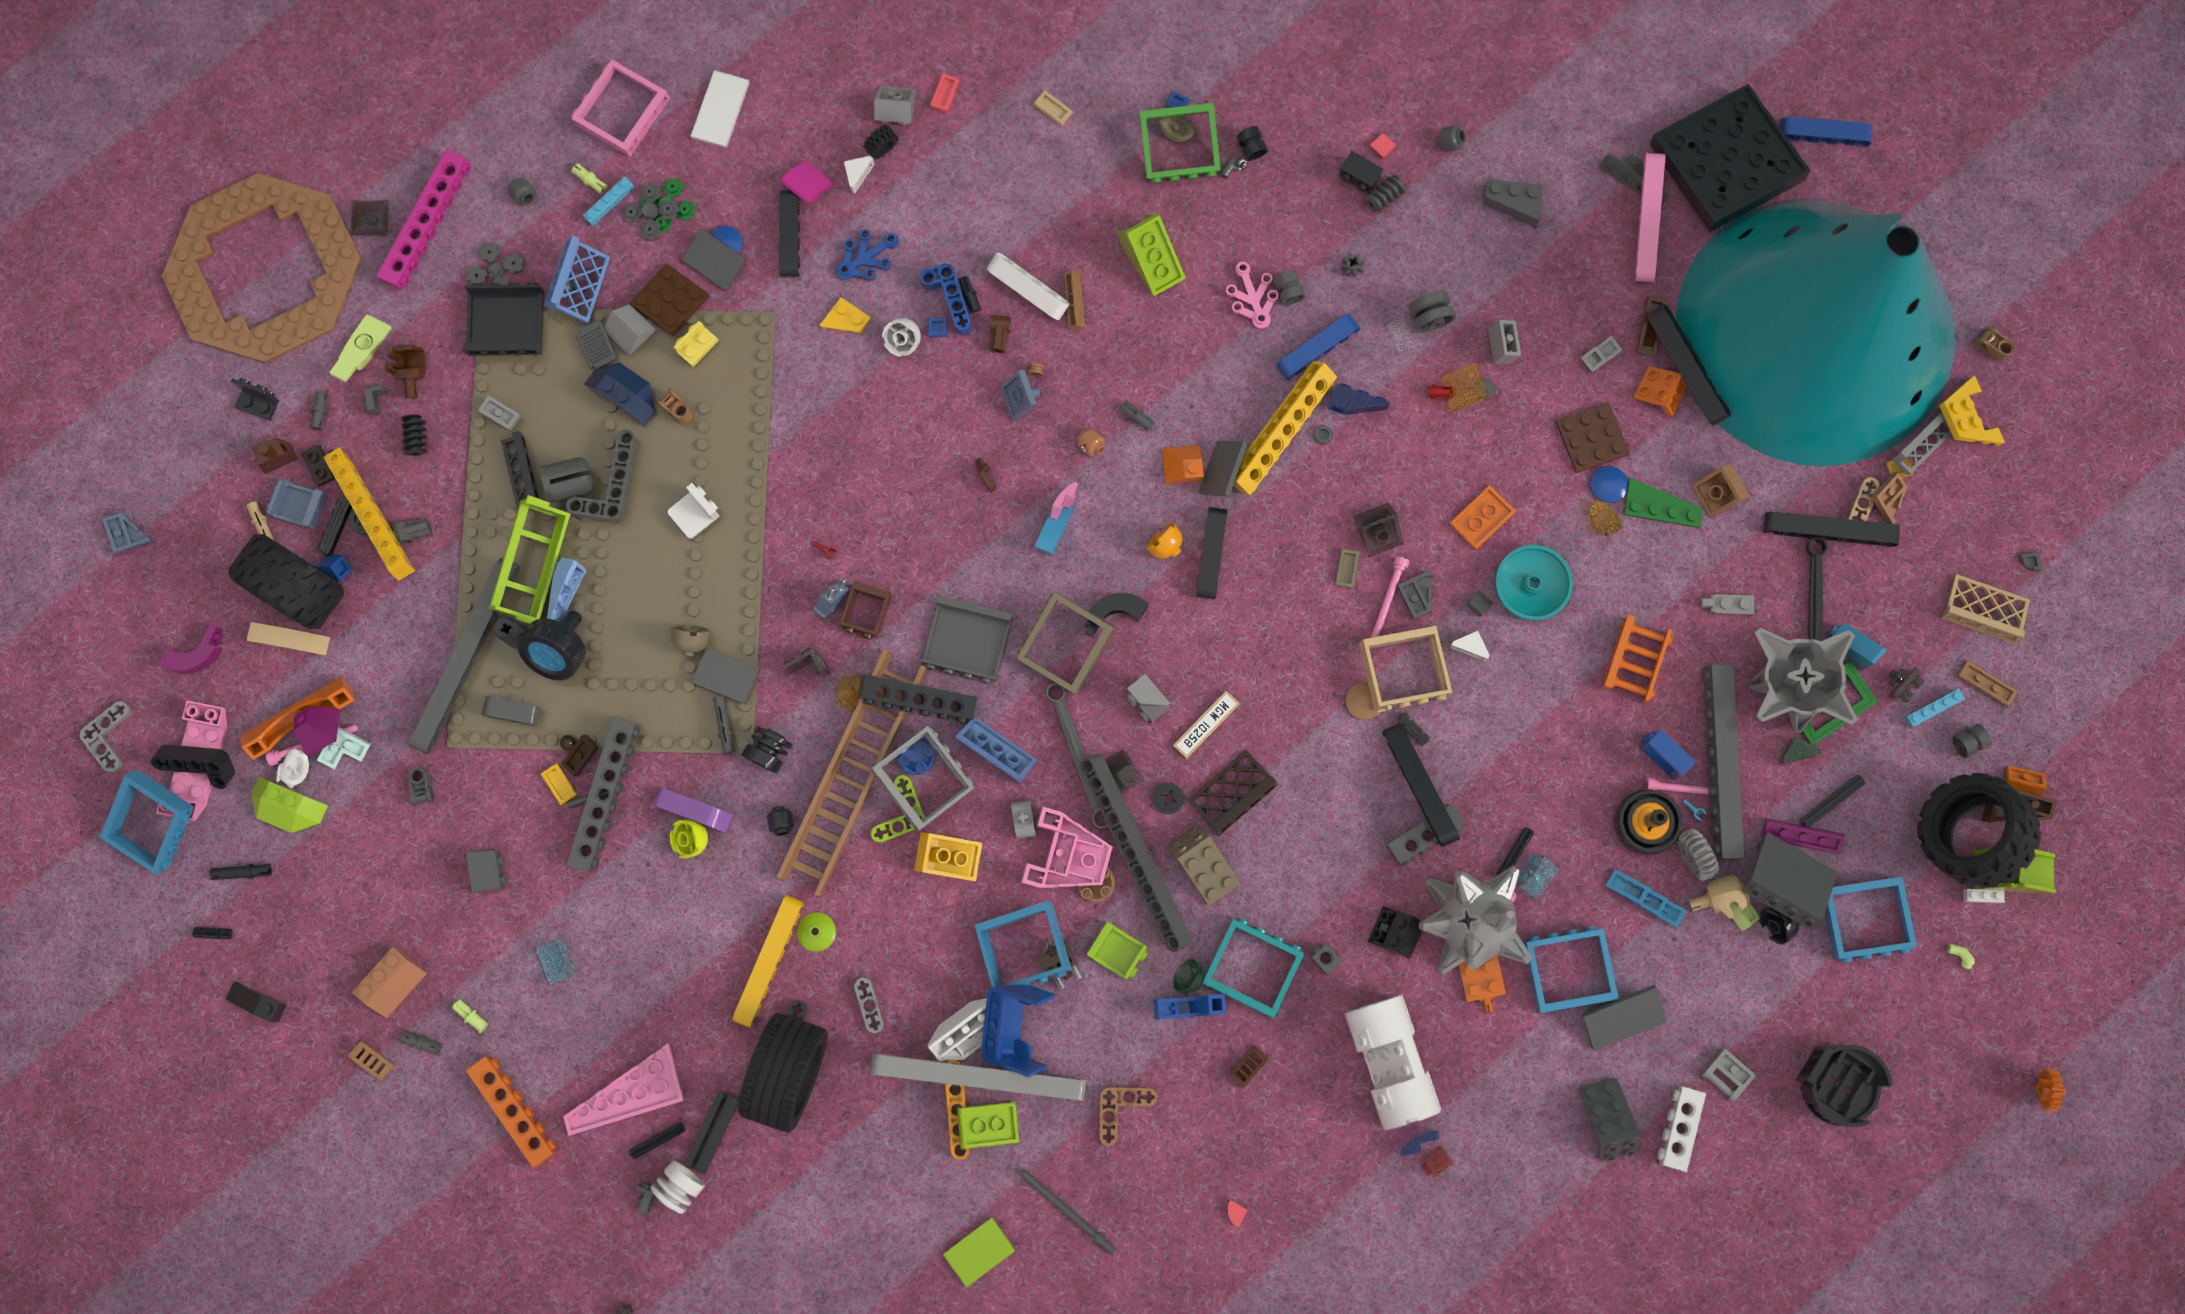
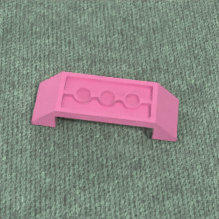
M187 700L182 719L188 721L181 746L222 749L228 728L225 708ZM174 771L169 791L194 806L190 820L195 821L207 806L212 785L207 774ZM158 803L156 814L174 817V813Z

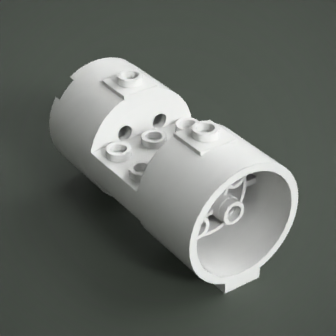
M1403 995L1391 997L1344 1013L1357 1052L1363 1051L1371 1080L1375 1087L1370 1092L1384 1130L1401 1127L1440 1113L1441 1107L1429 1072H1424L1412 1037L1415 1031Z

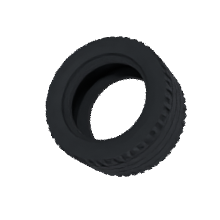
M775 1013L766 1024L750 1060L739 1097V1115L745 1119L786 1133L792 1132L805 1110L815 1085L826 1049L827 1030L791 1016Z

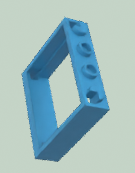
M135 770L124 775L99 838L156 875L166 871L169 865L172 864L171 860L179 848L180 839L185 834L184 829L191 819L190 815L194 806L139 770ZM137 790L174 813L157 857L120 833Z
M1903 877L1832 888L1825 911V920L1834 960L1840 959L1841 963L1853 961L1852 957L1859 956L1860 960L1870 959L1872 954L1879 953V957L1892 955L1891 951L1898 950L1899 954L1911 952L1910 948L1917 947ZM1894 886L1906 943L1844 952L1833 895Z
M1045 901L975 925L992 987L1003 985L988 931L1045 912L1061 966L1005 985H1030V983L1034 982L1042 984L1048 982L1049 977H1064L1067 975V971L1072 970L1052 902Z
M1597 926L1585 928L1586 932L1578 933V929L1566 931L1567 935L1559 936V933L1547 934V939L1541 940L1539 936L1530 937L1528 942L1524 943L1533 957L1527 965L1537 1013L1619 999L1604 928L1598 929ZM1597 936L1609 993L1545 1004L1533 947Z

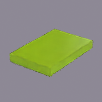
M1016 1102L957 1108L961 1149L1019 1142Z
M990 1218L943 1255L967 1288L1012 1254L1015 1249L995 1220Z

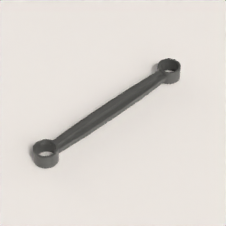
M1052 683L1047 687L1046 695L1048 700L1055 705L1073 762L1094 812L1092 822L1096 828L1106 829L1108 827L1107 824L1098 826L1095 822V816L1097 813H1101V810L1080 769V761L1086 758V754L1064 701L1066 696L1065 689L1058 683ZM1054 686H1058L1063 690V696L1060 699H1052L1049 696V691Z

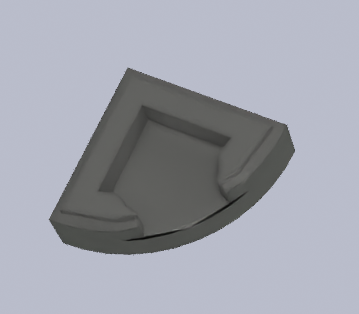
M2039 552L2018 555L2024 567L2035 572L2042 571Z

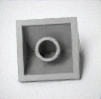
M630 304L613 310L604 327L607 335L629 356L656 331Z

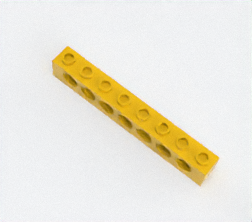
M1313 360L1244 454L1233 484L1239 492L1251 495L1257 489L1258 484L1268 474L1269 469L1279 459V456L1290 444L1294 435L1299 432L1301 426L1310 417L1316 405L1321 402L1327 390L1332 387L1337 376L1324 362Z
M340 447L324 456L323 458L388 571L398 581L413 573L415 569L349 456Z

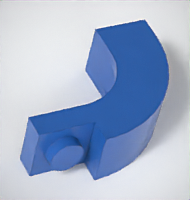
M1225 994L1153 1000L1155 1020L1226 1014Z

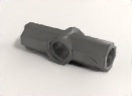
M427 518L410 523L400 522L391 526V530L401 546L403 545L402 543H412L414 539L432 535L431 524Z

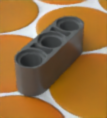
M486 696L481 715L536 726L540 707Z

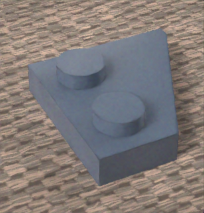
M122 513L102 518L115 555L151 543V539Z

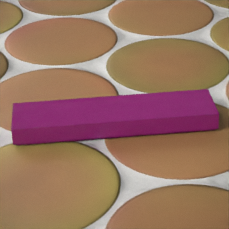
M1768 818L1765 819L1761 838L1768 832L1788 844L1840 854L1845 838L1842 833Z

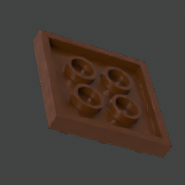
M666 263L634 297L630 305L667 333L674 336L710 296L709 293Z
M1609 402L1555 421L1576 473L1630 454Z

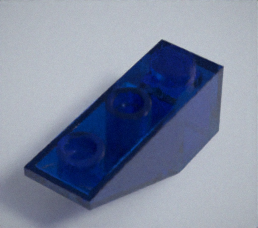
M1336 383L1327 409L1343 415L1387 410L1390 402H1387L1385 398L1380 396H1370L1368 392L1363 390H1353L1347 384Z

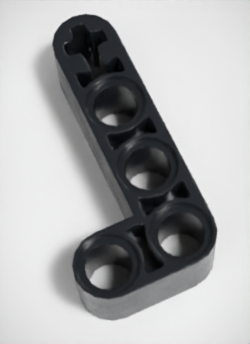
M162 745L150 760L152 766L158 770L207 774L211 785L217 789L226 788L235 775L230 756L222 749Z

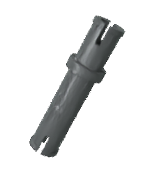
M717 696L712 699L719 728L718 738L721 739L723 755L735 753L732 740L733 731L730 730L725 696Z

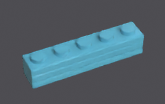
M624 176L583 215L585 220L594 226L634 189L633 184Z
M1958 688L1904 717V720L1909 728H1912L1965 698Z

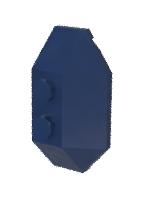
M620 362L595 369L584 383L585 386L643 426L647 424L656 412L651 384Z

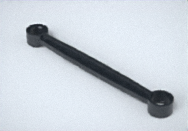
M1815 537L1808 541L1805 546L1806 553L1811 557L1809 639L1823 641L1822 555L1827 552L1828 544L1825 539ZM1813 541L1819 542L1822 545V553L1817 554L1812 551L1811 543Z

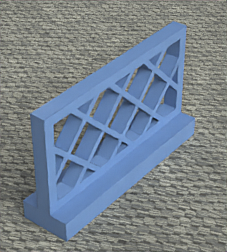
M575 236L565 240L543 306L549 309L555 308L586 324L589 323L610 257L579 242V238ZM578 248L585 251L586 258L580 260L577 253ZM594 257L604 260L601 267H596L593 260ZM589 260L593 270L586 272L582 262ZM578 264L582 274L575 276L571 269L572 265ZM594 272L597 282L591 284L587 274ZM583 276L587 286L580 288L576 278ZM570 280L573 281L576 288L572 292H569L566 286L567 281ZM589 288L592 297L586 301L582 290ZM578 292L582 302L575 305L571 294ZM567 297L571 307L565 308L559 305L561 298ZM584 305L586 310L585 317L579 314L576 307Z

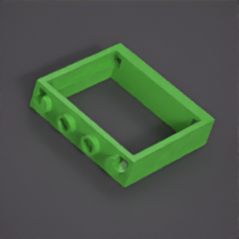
M1214 103L1139 112L1146 181L1150 180L1151 183L1162 182L1161 179L1169 178V181H1178L1183 176H1187V179H1196L1201 174H1205L1206 177L1217 176L1216 173L1221 171ZM1208 114L1214 166L1152 173L1146 121Z

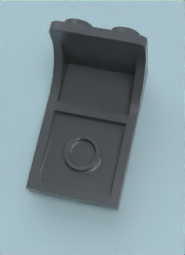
M1618 1078L1580 1087L1579 1093L1596 1135L1599 1161L1605 1160L1609 1162L1615 1160L1616 1157L1634 1155L1638 1151L1640 1133Z

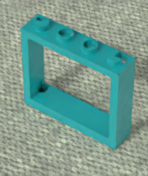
M1239 917L1237 920L1232 919L1202 984L1274 1018L1305 953L1300 952L1302 948L1292 943L1290 946L1284 944V939L1273 935V937L1266 935V931L1260 927L1255 926L1253 929L1247 926L1248 922ZM1235 928L1296 956L1272 1008L1211 979Z

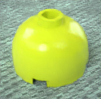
M683 819L673 824L675 827L673 831H670V844L673 851L681 855L679 856L680 858H692L705 850L708 843V834L702 823L691 819Z

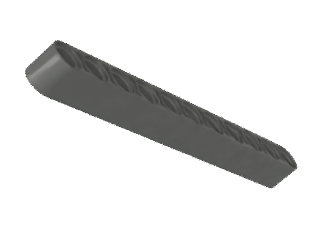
M503 558L497 561L409 742L411 748L425 754L431 753L496 621L499 612L488 610ZM512 563L508 581H515L520 570L519 565ZM505 587L500 607L503 606L511 590L510 587Z
M1097 753L1083 758L1080 761V769L1166 947L1171 952H1176L1188 946L1191 942L1190 934L1104 757Z

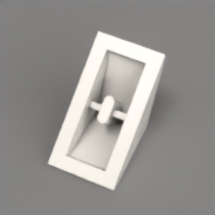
M871 156L844 162L850 189L854 194L874 166Z
M1478 631L1455 640L1450 645V648L1485 662L1490 656Z

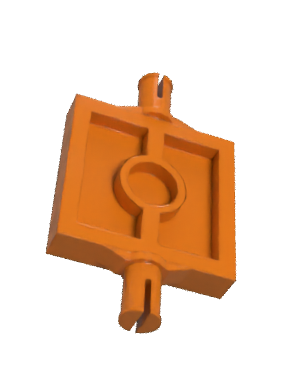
M1498 955L1489 959L1475 970H1470L1467 963L1462 962L1459 964L1466 1001H1483L1485 1013L1492 1012L1491 999L1496 996L1506 995Z

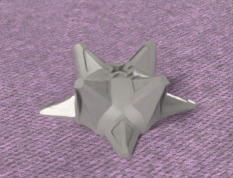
M1759 628L1755 632L1768 660L1766 667L1748 683L1749 689L1767 694L1756 716L1761 722L1788 713L1794 732L1801 733L1812 718L1820 712L1851 725L1858 720L1844 693L1846 691V675L1843 660L1855 637L1850 630L1823 641L1815 639L1787 640L1763 628Z
M1511 866L1488 882L1480 881L1463 871L1455 873L1454 885L1431 877L1427 879L1425 884L1440 910L1421 921L1419 929L1445 940L1437 968L1441 974H1446L1464 961H1466L1470 970H1475L1497 955L1525 964H1529L1533 957L1516 932V913L1511 899L1520 870L1515 866Z

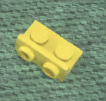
M698 321L689 327L688 333L684 337H680L675 342L674 349L677 354L694 367L719 340Z

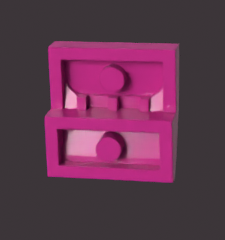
M807 160L795 166L780 180L782 184L807 204L817 200L820 194L829 190L834 183Z

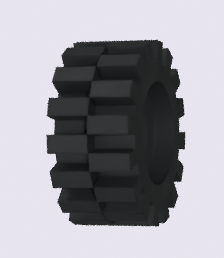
M889 125L880 126L879 129H875V132L870 134V137L866 138L863 147L872 158L880 159L881 156L883 157L894 148L893 146L897 144L899 137Z

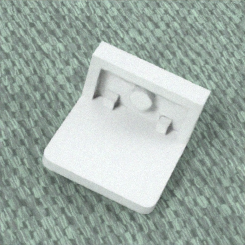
M693 483L686 487L689 493L668 509L670 517L689 539L694 538L720 517L716 512L718 507L712 500L707 501L704 497L706 495L704 490L700 486L695 487Z

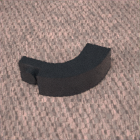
M1116 593L1100 599L1089 611L1103 619L1115 613H1122L1139 622L1149 607V603L1132 594ZM1088 620L1085 624V628H1087L1085 630L1086 634L1093 637L1099 625Z

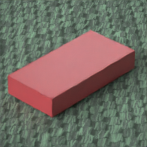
M942 73L930 108L948 113L960 79Z

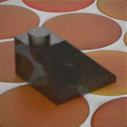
M352 200L350 236H388L389 200Z
M1124 749L1105 759L1121 794L1143 782L1138 770Z

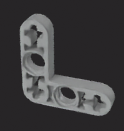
M121 701L110 706L80 732L81 740L105 771L116 773L122 768V760L104 736L131 714L130 705ZM119 707L124 708L123 714L118 713L120 711ZM105 718H109L110 725L104 728L102 721ZM88 731L93 732L92 739L86 738L88 736ZM101 744H104L106 751L104 754L99 755L97 749ZM106 757H108L112 761H116L114 763V768L109 767L110 762L108 759H105Z

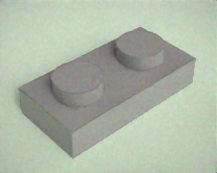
M489 395L478 409L481 414L509 431H512L521 417L519 413Z

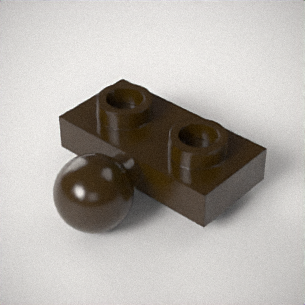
M316 445L301 453L316 486L320 487L335 479L323 458L325 454L321 446Z
M587 734L582 735L577 743L573 736L565 735L560 740V746L564 750H570V752L561 764L573 776H579L599 747Z

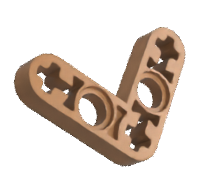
M1105 1088L1100 1095V1141L1102 1144L1112 1146L1117 1141L1118 1106H1152L1158 1099L1156 1091L1152 1088ZM1107 1091H1111V1094L1115 1095V1099H1111V1105L1115 1104V1109H1103V1104L1107 1105V1099L1103 1098ZM1126 1091H1132L1135 1095V1099L1130 1103L1123 1099V1094ZM1137 1091H1141L1140 1095H1146L1147 1091H1151V1095L1155 1096L1154 1099H1151V1103H1147L1146 1099H1140L1141 1103H1136L1138 1099ZM1106 1111H1112L1115 1115L1114 1120L1110 1123L1103 1119V1114ZM1102 1125H1115V1129L1111 1128V1135L1115 1137L1111 1139V1143H1107V1140L1103 1139V1135L1107 1134V1128L1103 1129Z

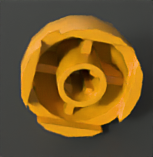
M1173 522L1166 524L1165 527L1167 529L1161 532L1159 530L1147 543L1145 549L1152 556L1159 559H1167L1170 556L1174 558L1180 553L1181 549L1179 547L1182 544L1183 537L1181 531Z

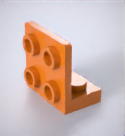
M1649 366L1633 397L1638 401L1661 406L1666 415L1673 417L1688 385L1680 373Z

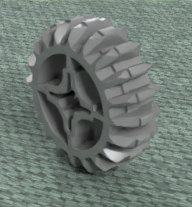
M1695 829L1682 832L1676 843L1689 870L1701 881L1713 878L1714 875L1718 874L1719 866L1716 860L1717 857L1714 855V851L1707 843V840Z

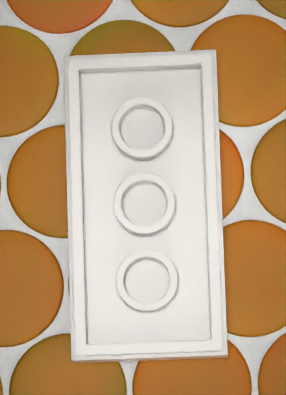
M714 70L691 134L692 139L727 148L750 83L749 80Z

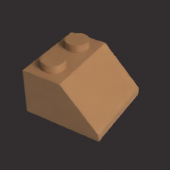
M1732 464L1717 469L1691 485L1709 518L1750 498Z

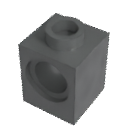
M1319 944L1312 951L1313 956L1311 959L1326 976L1342 963V960L1327 944L1323 947ZM1322 953H1327L1330 956L1328 964H1323L1320 961Z

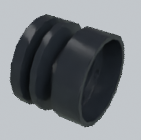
M757 726L755 731L762 735L761 738L752 735L751 738L757 742V745L747 744L741 755L759 766L778 774L783 762L777 758V755L787 756L788 753L781 748L784 746L791 749L793 744L788 742L779 733Z

